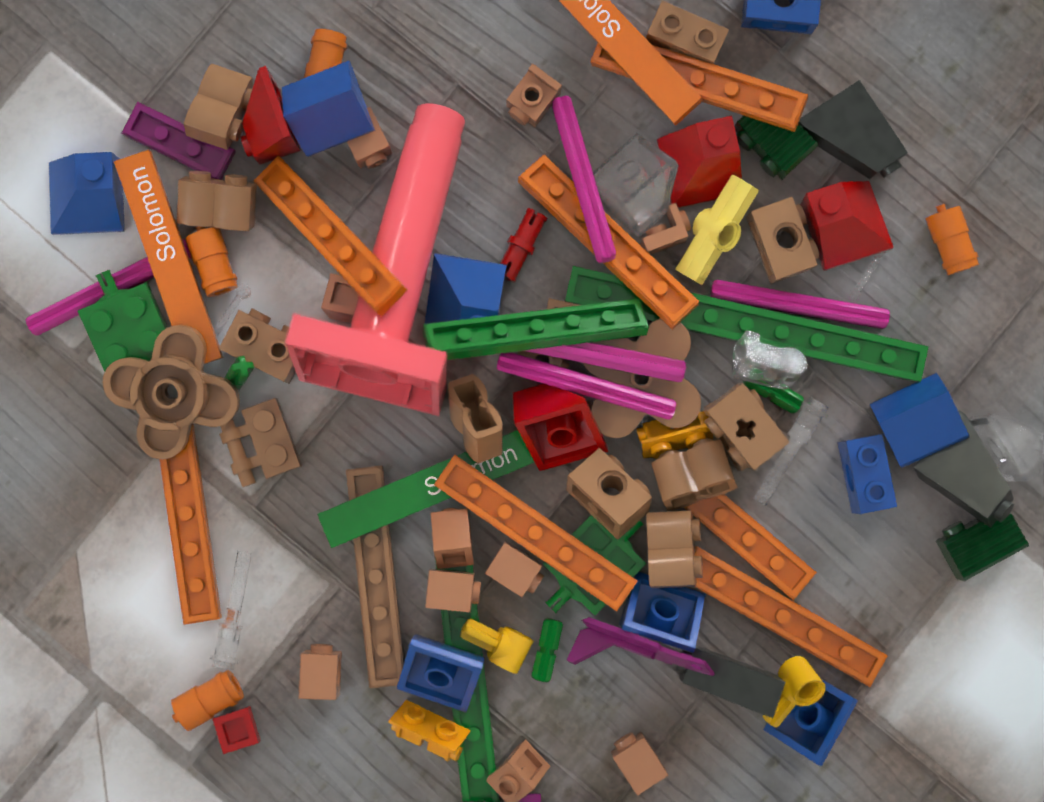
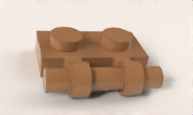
M277 398L241 410L245 425L236 427L232 419L220 426L222 433L219 435L222 444H227L233 460V464L230 466L233 474H238L242 488L256 483L252 473L254 468L261 466L265 478L269 479L302 466ZM247 436L251 437L257 455L247 458L240 440Z

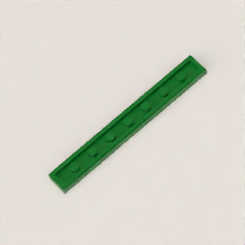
M473 565L441 569L474 573ZM472 604L470 612L441 610L445 644L483 657L482 648L460 637L462 627L468 619L479 622L478 604ZM483 664L467 712L452 708L453 722L471 730L460 746L463 750L458 759L462 802H500L499 794L487 782L489 775L496 770L485 666Z

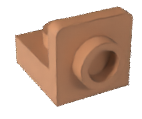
M676 203L668 205L666 209V215L671 225L670 228L667 229L666 224H661L645 231L646 237L642 238L640 245L650 255L682 244L689 237L687 231L691 230L688 216L684 210H678Z
M525 739L516 746L505 762L489 775L487 782L505 802H518L534 790L550 768V765Z

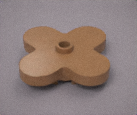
M658 319L648 325L647 335L639 336L635 342L628 338H620L593 343L684 361L690 351L691 338L688 330L682 323H679L672 330L662 319ZM583 363L586 370L597 378L673 399L676 402L675 413L672 419L668 420L595 399L591 406V412L601 433L607 437L621 438L629 435L635 430L645 415H650L665 426L681 428L692 423L700 412L701 398L699 392L686 379L678 383L648 376L646 384L638 385L634 380V373Z
M175 325L163 330L155 341L150 361L135 357L122 358L110 364L103 376V389L108 399L120 407L136 410L140 415L137 427L138 444L147 455L156 459H168L180 453L188 443L192 423L208 427L222 426L235 417L240 407L239 392L232 382L223 377L204 372L203 368L207 353L206 342L198 330L188 325ZM172 384L176 387L178 391L177 398H173L168 394L169 385Z

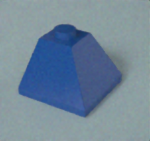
M112 152L75 153L49 162L50 226L52 235L125 232L123 187L114 161L120 158Z
M435 253L424 324L499 315L507 265Z

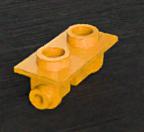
M701 411L689 425L672 429L657 420L642 423V427L636 428L639 442H641L643 459L649 457L658 459L659 455L666 451L683 448L690 449L699 440L713 439V433L704 423L709 417L704 411Z
M408 700L404 701L388 722L392 724L391 730L396 732V737L403 738L418 746H421L425 740L428 742V751L444 758L448 762L451 759L454 761L459 759L463 750L460 746L471 731Z

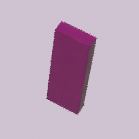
M138 101L121 132L125 137L194 171L210 172L211 178L222 180L236 153L231 147L225 150L186 136L184 124Z

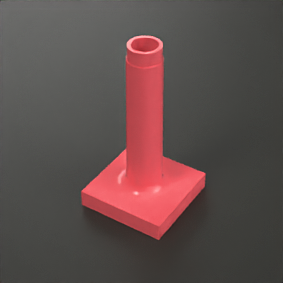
M432 103L417 106L413 122L408 129L372 253L394 274L408 291L382 317L359 295L350 328L293 314L285 344L299 381L440 416L447 390V352L408 343L462 143L461 136L465 119L455 110Z

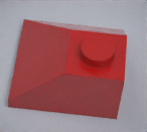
M266 66L258 69L242 122L246 135L240 136L247 157L253 156L259 165L273 161L278 155L284 157L300 151L297 139L283 117V103L278 85Z
M732 115L695 123L656 140L670 203H676L678 208L717 200L731 175L742 179L740 149Z
M870 181L839 182L808 192L804 196L800 205L804 210L810 234L817 245L819 259L824 271L894 248Z
M540 384L513 392L514 424L539 471L588 458L599 448L604 453L608 452V446L584 397L547 384Z

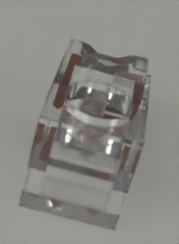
M749 330L744 332L733 347V378L786 390L791 388L807 369V360L798 349L793 347L779 348L760 342V334Z

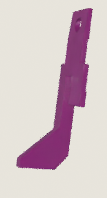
M590 617L582 619V622L588 628L580 630L567 657L569 663L576 665L611 646H616L652 660L656 659L670 665L675 664L689 670L714 676V671L704 660L662 647L660 643Z

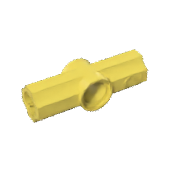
M731 175L712 208L704 209L695 218L692 228L695 237L675 269L703 285L721 253L730 251L738 243L741 237V226L739 223L759 190L739 177Z

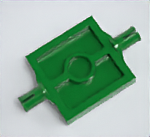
M110 270L95 275L105 296H102L95 304L78 310V314L104 372L114 361L126 357L150 361L158 335L168 327L148 282L131 289L118 290Z
M592 515L571 534L632 577L647 564L633 550L628 540L644 525L640 520L618 540ZM543 562V565L556 577L560 586L557 592L545 602L551 607L561 598L551 608L555 613L570 598L581 602L595 616L606 605L552 566Z

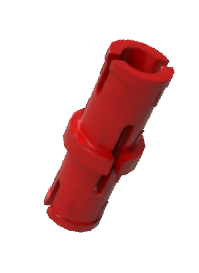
M527 208L526 214L515 235H510L507 241L509 247L500 264L507 265L505 277L513 283L516 282V278L527 256L533 254L535 250L533 245L544 223L548 220L540 212L535 214V210Z

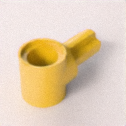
M468 619L464 623L460 634L462 639L487 650L489 661L514 674H518L534 642L530 637L508 626L500 627L496 631L473 619Z
M802 656L789 658L779 668L778 677L785 681V685L774 717L762 716L773 727H779L796 705H812L819 701L825 693L826 687L824 682Z

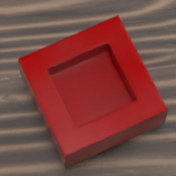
M250 706L213 718L223 754L258 744L261 741Z

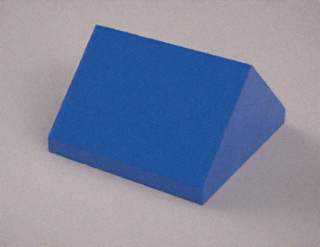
M350 61L282 87L283 117L307 157L375 131Z
M937 373L870 404L901 468L970 437L948 389Z
M638 572L634 576L637 583L627 597L619 622L621 629L693 653L696 648L706 594L686 587L651 588L649 575Z
M415 634L410 642L396 689L467 712L485 657Z
M823 679L821 680L824 682L826 689L819 701L809 706L796 705L779 727H773L767 722L763 729L821 767L858 702L849 694Z

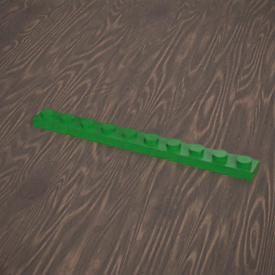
M573 266L565 302L588 305L638 299L639 297L616 275ZM695 293L691 294L700 301L698 306L680 322L691 332L766 349L767 346L779 349L786 347L794 348L802 354L801 357L911 382H921L929 346ZM639 298L647 322L661 319Z

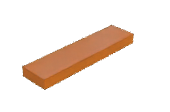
M725 494L702 499L692 505L683 507L686 511L691 510L693 517L700 519V523L793 601L817 573Z

